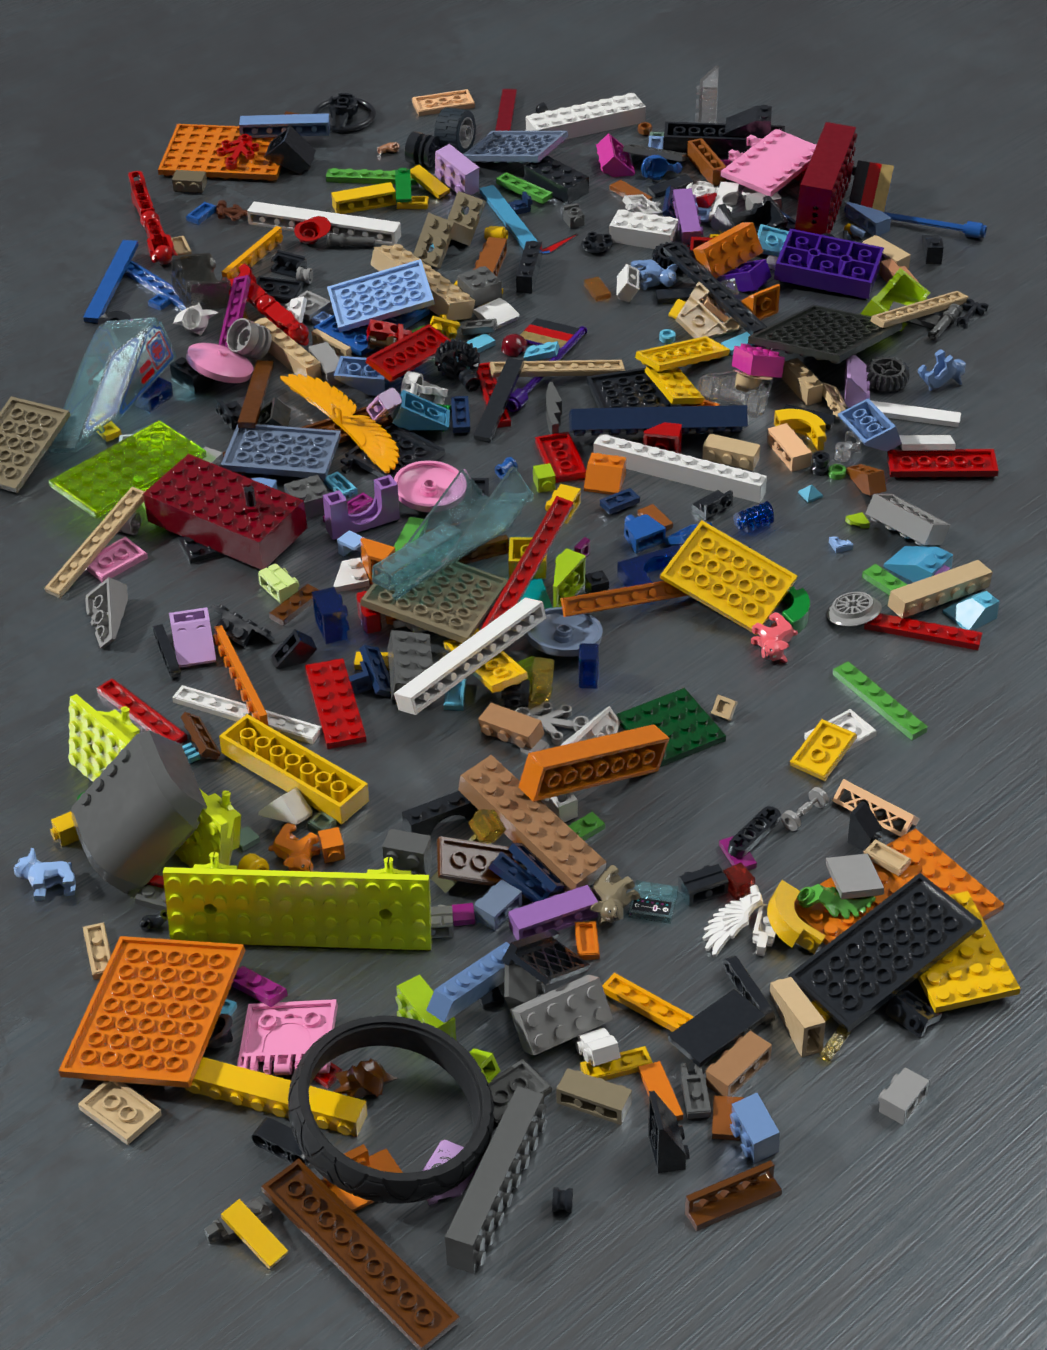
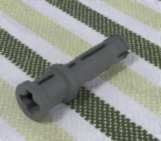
M327 233V247L331 245L340 246L341 248L345 247V245L375 247V237Z
M951 304L948 307V311L942 314L941 320L928 333V337L930 338L934 335L931 340L936 341L949 325L954 324L957 317L961 316L962 308L958 304Z

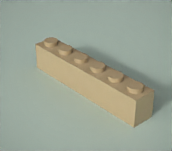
M266 317L254 322L270 330L271 345L268 352L296 376L300 374L306 378L308 375L314 379L316 377L322 379L320 361Z
M976 560L892 590L888 607L901 618H905L988 588L993 572L982 562Z

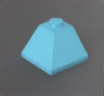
M984 591L971 595L943 609V613L961 628L975 630L997 619L1000 601L989 592Z

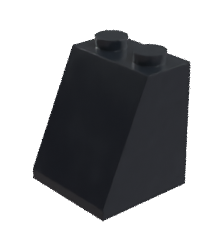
M290 125L270 142L264 158L301 174L303 171L307 172L311 168L316 150Z

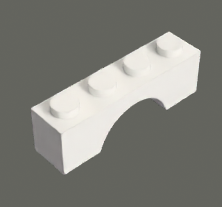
M721 182L720 187L716 188L717 196L711 206V212H709V221L712 220L719 204H725L732 212V207L729 206L737 204L739 197L738 183Z

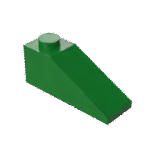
M399 168L395 170L396 203L412 202L410 169Z

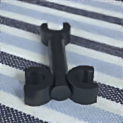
M967 298L966 303H963V310L968 312L964 317L957 319L956 326L964 324V329H967L969 327V320L977 311L979 315H985L989 305L974 302V300Z

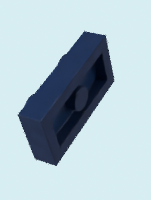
M631 488L600 499V506L609 515L640 503V497Z

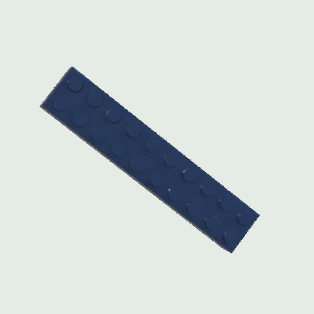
M747 405L571 409L569 412V431L574 433V436H584L586 433H591V436H599L603 432H609V435H619L621 432H626V435H636L638 432L644 433L645 430L664 422L682 424V434H688L691 431H696V434H703L708 432V430H713V433H723L726 430H730V433H740L748 426Z

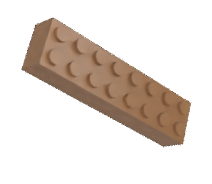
M492 755L460 775L458 790L513 843H523L566 885L563 889L565 892L585 885L590 887L605 871L607 862L541 800L533 802L519 789L520 781Z

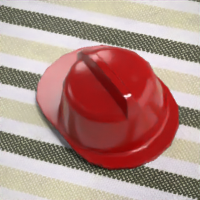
M316 216L298 223L295 226L294 233L301 243L312 245L319 238L329 233L331 224L327 218Z

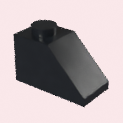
M294 629L271 655V658L277 669H283L305 663L315 653L317 647L312 637Z
M862 801L850 813L847 842L865 851L875 839L879 842L882 841V826L868 805Z

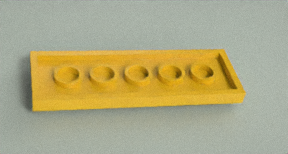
M704 336L637 351L635 358L641 361L642 364L653 368L654 371L663 372L664 370L675 369L681 366L685 367L689 364H698V362L710 361L715 358L720 359L721 357L728 356L730 349Z
M477 628L473 635H475L480 630ZM453 639L443 641L444 648L449 653L462 644ZM501 651L472 673L492 693L500 692L506 687L520 684L528 679L527 671L504 651Z

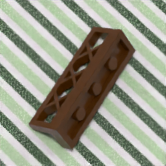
M770 1160L687 1195L685 1214L695 1230L699 1231L781 1196L782 1189L774 1179L775 1165Z

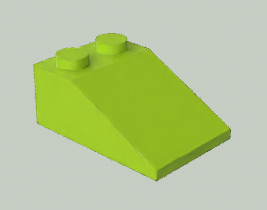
M566 548L556 557L553 608L562 607L560 598L575 596L585 585L586 555Z

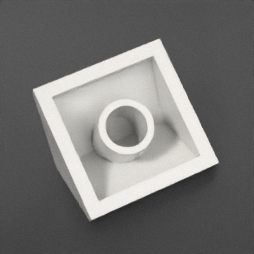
M297 787L283 794L258 812L259 816L295 825L313 814L312 809Z

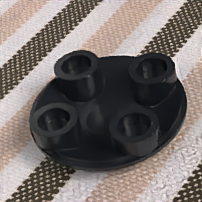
M589 232L581 245L588 252L599 253L611 248L613 240L611 234Z

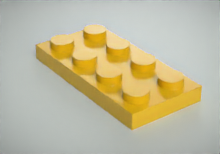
M646 366L645 373L671 404H703L704 397L678 367L664 370L663 372H656L650 366Z

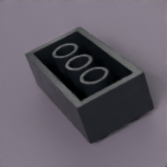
M545 156L539 163L531 162L524 166L525 181L553 192L554 198L566 204L589 193V176L550 156Z

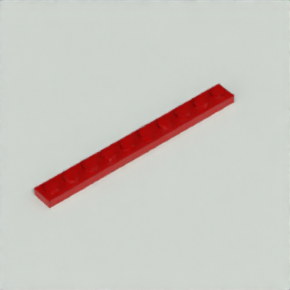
M556 496L481 630L520 602L572 510L574 502Z

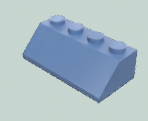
M869 398L838 413V417L865 446L887 452L902 444L896 426Z

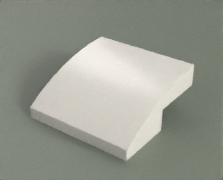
M501 298L473 309V313L479 320L497 319L498 325L496 329L516 321L520 317V314Z

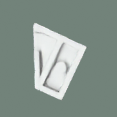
M361 558L342 561L333 585L334 593L369 586V579Z

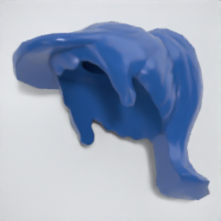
M660 155L648 156L644 159L641 167L642 176L652 180H660V177L666 171H674L678 174L682 170L681 163L670 164Z

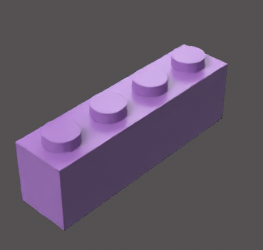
M692 188L674 189L672 202L676 219H679L678 230L681 243L689 244L691 243V237L703 236V226L700 227L701 217L698 216V205H695L696 195H693Z
M585 885L509 911V927L517 940L550 929L559 931L575 925V922H585L598 917L599 912L591 910V906L598 902L589 886Z

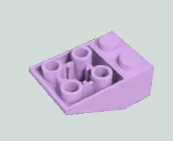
M208 608L169 613L179 668L216 662Z

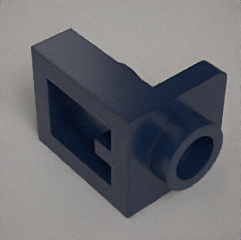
M524 191L522 192V200H515L508 204L518 215L531 212L533 202L531 196Z

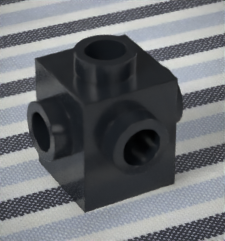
M524 680L520 684L511 685L501 691V698L505 699V707L528 708L530 680Z

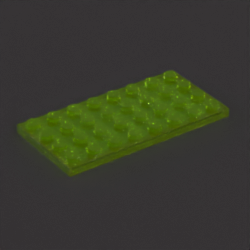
M159 420L49 480V486L97 519L111 511L132 486L146 491L187 454L203 459L206 457V450Z

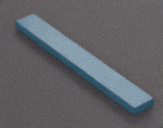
M494 185L479 188L480 194L523 250L526 241H537Z

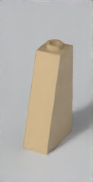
M792 977L770 982L769 998L800 1056L805 1057L822 1052L826 1023L823 1017Z

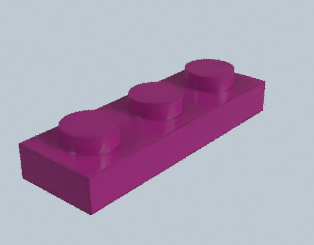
M244 966L238 968L231 985L269 1007L274 1006L288 996L286 988Z

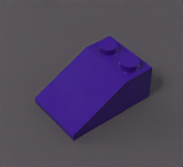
M762 259L745 262L716 279L727 287L741 292L749 291L752 293L759 290L760 286L766 284L772 275L767 260Z

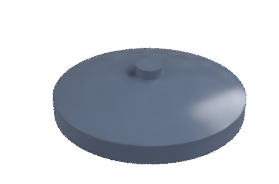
M562 607L544 609L546 619L525 634L527 641L534 648L547 654L568 657L583 655L596 649L602 641L603 630L600 622L589 613L563 617Z

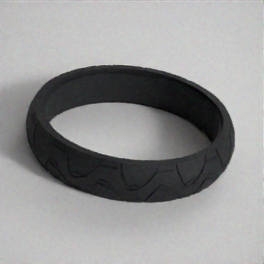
M381 1015L359 1018L344 1023L330 1030L311 1045L297 1065L298 1068L295 1069L292 1076L288 1095L289 1120L292 1124L291 1129L300 1150L310 1164L329 1182L362 1199L380 1203L387 1202L388 1204H404L427 1200L435 1197V1195L439 1196L456 1187L473 1172L474 1167L482 1160L492 1137L494 1125L493 1097L486 1077L481 1072L482 1070L478 1063L453 1037L451 1038L450 1035L424 1022L421 1023V1021L415 1019ZM390 1046L413 1051L440 1065L461 1087L472 1113V1137L456 1156L428 1170L411 1173H393L367 1167L341 1153L319 1129L309 1102L311 1082L318 1072L331 1060L358 1048Z

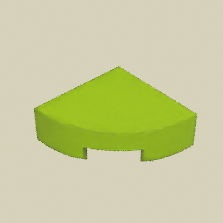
M863 512L846 516L845 521L849 525L860 526L861 529L870 528V522Z

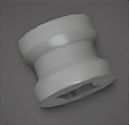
M298 267L296 281L311 284L313 279L312 268L304 269L303 267Z

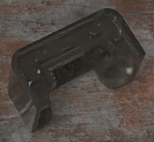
M210 253L172 256V286L186 308L195 306L198 302L202 309L208 310L222 309L228 306L231 282L227 277H222L221 281L216 279L214 274L216 261Z

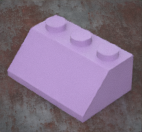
M856 355L846 359L844 389L847 407H852L868 398L870 399V381H867V375L870 372H866V364Z

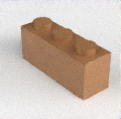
M490 703L478 718L482 733L499 738L504 742L513 743L520 748L527 747L532 749L544 735L541 720Z
M749 1031L744 1037H739L730 1050L724 1051L721 1058L707 1068L705 1073L707 1087L720 1096L732 1097L771 1059L772 1044L752 1031Z

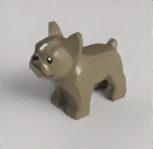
M614 865L609 866L597 878L593 888H591L593 894L600 900L591 906L592 911L600 913L601 917L598 921L600 926L607 922L613 923L622 920L623 908L632 900L641 898L636 890L626 893L628 889L635 887V884L628 876L621 879L617 874L619 869Z

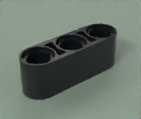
M266 1117L251 1135L252 1141L259 1148L291 1164L300 1159L307 1167L310 1165V1162L300 1150L290 1127Z

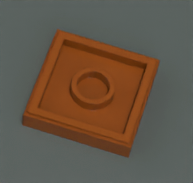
M714 1096L712 1139L740 1140L731 1131L730 1124H732L730 1114H732V1104L746 1097Z

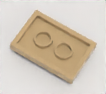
M104 1081L78 1103L79 1110L127 1145L162 1116L161 1109L123 1082Z

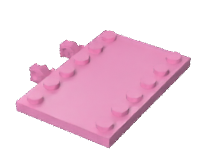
M779 129L773 130L763 139L750 135L747 137V146L750 145L752 147L745 153H739L738 150L734 151L731 149L728 152V160L733 162L721 171V176L771 197L808 167L816 144Z

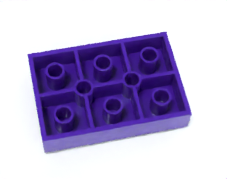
M790 229L775 265L774 280L869 299L880 269L884 247Z

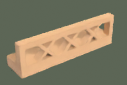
M845 779L842 780L832 800L850 811H853L858 806L857 802L867 800L870 810L875 817V811L886 810L888 819L878 822L883 828L900 837L908 833L911 825L916 826L920 818ZM845 789L851 792L853 799L846 803L839 800ZM900 818L906 820L901 832L896 830L893 824L894 820Z

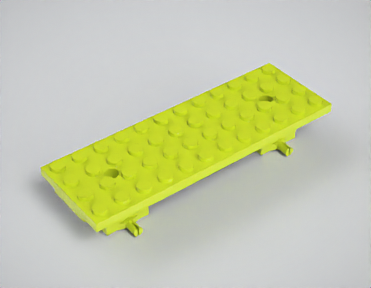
M75 694L70 696L68 759L71 765L75 766L84 776L94 782L133 737L140 733V729L129 718L130 708L126 706L121 707V714L116 709L110 712L96 711ZM200 789L207 809H202L197 819L200 822L197 829L175 854L191 868L194 867V864H209V854L211 852H214V856L215 852L219 853V863L230 865L233 850L240 846L241 814L231 805V792L223 791L221 798L216 793L208 796Z
M211 852L209 854V864H194L193 868L164 867L163 870L171 940L244 945L431 950L429 875H413L411 871L393 868L392 857L389 858V864L388 857L384 858L383 869H368L367 873L242 870L238 869V866L219 863V853L215 852L214 856V852Z

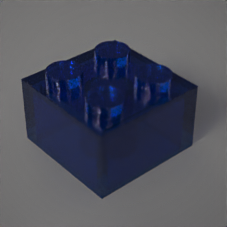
M335 587L312 592L315 622L325 644L348 639L347 631L350 630L348 620L346 619L348 610L346 605H343L341 594H337Z

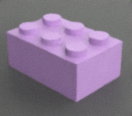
M450 144L435 151V176L446 183L456 193L460 191L473 195L479 191V167Z

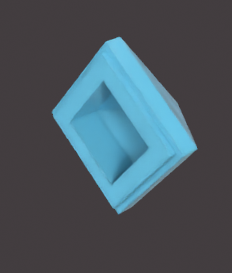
M813 485L798 491V494L808 503L823 497V494Z

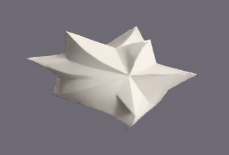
M198 302L197 305L179 312L173 324L184 326L187 332L192 331L202 335L209 323V319L218 314V312L202 309Z

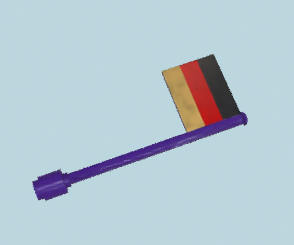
M536 318L520 335L525 338L527 343L535 345L558 341L560 346L558 354L549 361H560L588 331L584 326L576 328ZM533 377L523 389H515L507 403V410L510 412L519 411L528 401V393L543 377Z

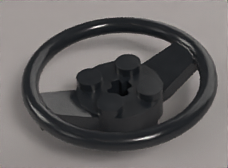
M339 93L334 98L331 96L329 100L316 106L312 114H318L323 108L329 106V113L332 118L330 131L351 132L362 129L371 124L376 116V111L372 104L357 97L355 98L353 94ZM358 104L370 111V116L365 121L356 125L345 126L347 120L353 119L354 115L358 112Z

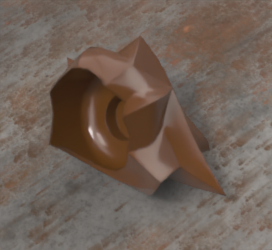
M370 1058L369 1061H360L357 1067L352 1065L349 1070L335 1073L341 1086L333 1092L346 1094L358 1099L366 1095L379 1096L382 1095L383 1085L398 1078L387 1073L377 1060Z

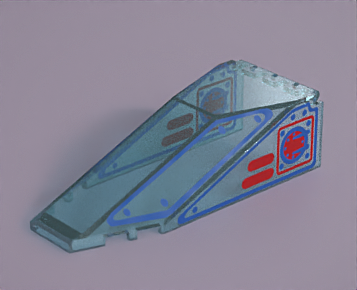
M156 317L106 321L97 328L83 356L63 408L69 410L71 416L48 448L49 453L78 452L91 442L90 436L96 431H99V433L105 431L104 425L111 420L113 423H117L177 357L161 321L158 322Z

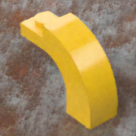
M800 409L775 410L774 426L787 423L795 433L808 436L817 451L824 450V442L827 441L825 433L826 424L820 417Z
M781 880L768 903L767 915L769 922L778 937L787 945L793 947L794 943H797L814 954L825 935L798 917L795 912L794 902L800 891Z

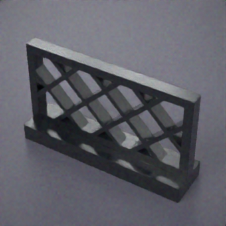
M555 929L511 942L501 960L507 966L515 963L546 986L587 971L590 967L589 963L557 940L560 933Z

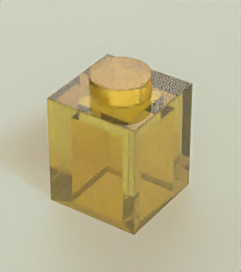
M480 809L468 822L481 843H494L507 830L495 810Z

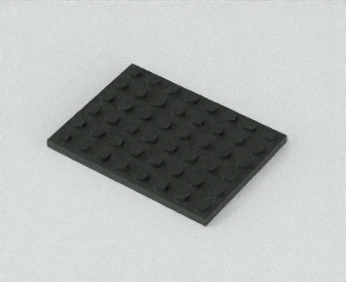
M812 305L750 335L748 343L755 344V347L765 346L774 351L783 350L787 354L797 353L802 357L812 356L816 360L826 359L830 360L831 363L838 364L850 356L865 350V348L880 342V340L887 338L891 334H895V332L902 329V323L881 328L871 322L872 316Z

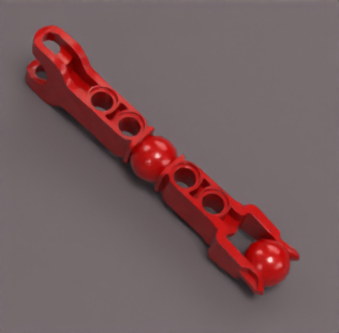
M141 171L130 172L128 176L132 191L131 198L133 205L136 206L139 213L140 223L147 233L149 255L153 263L157 262L160 265H167L178 257L174 250L171 236L166 235L162 229L160 217L153 208L143 173ZM138 177L140 179L138 181H134L133 178Z
M244 263L238 267L240 274L237 277L249 275L251 278L246 301L257 309L260 314L265 315L267 319L296 343L304 346L308 345L309 330L307 326L298 322L291 311L284 308L256 283V277L252 274L249 266ZM225 277L219 283L230 296L234 278L228 279Z

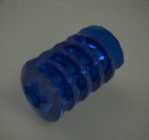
M766 501L752 508L734 514V524L738 530H742L744 533H749L750 530L754 531L756 528L759 529L762 525L767 526L768 523L772 524L774 523L772 505Z

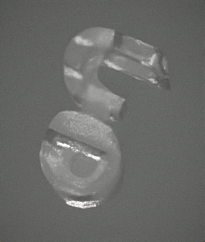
M847 431L845 442H838L835 445L834 459L838 462L849 461L851 459V452H861L862 441L852 431ZM849 437H854L857 443L851 442Z

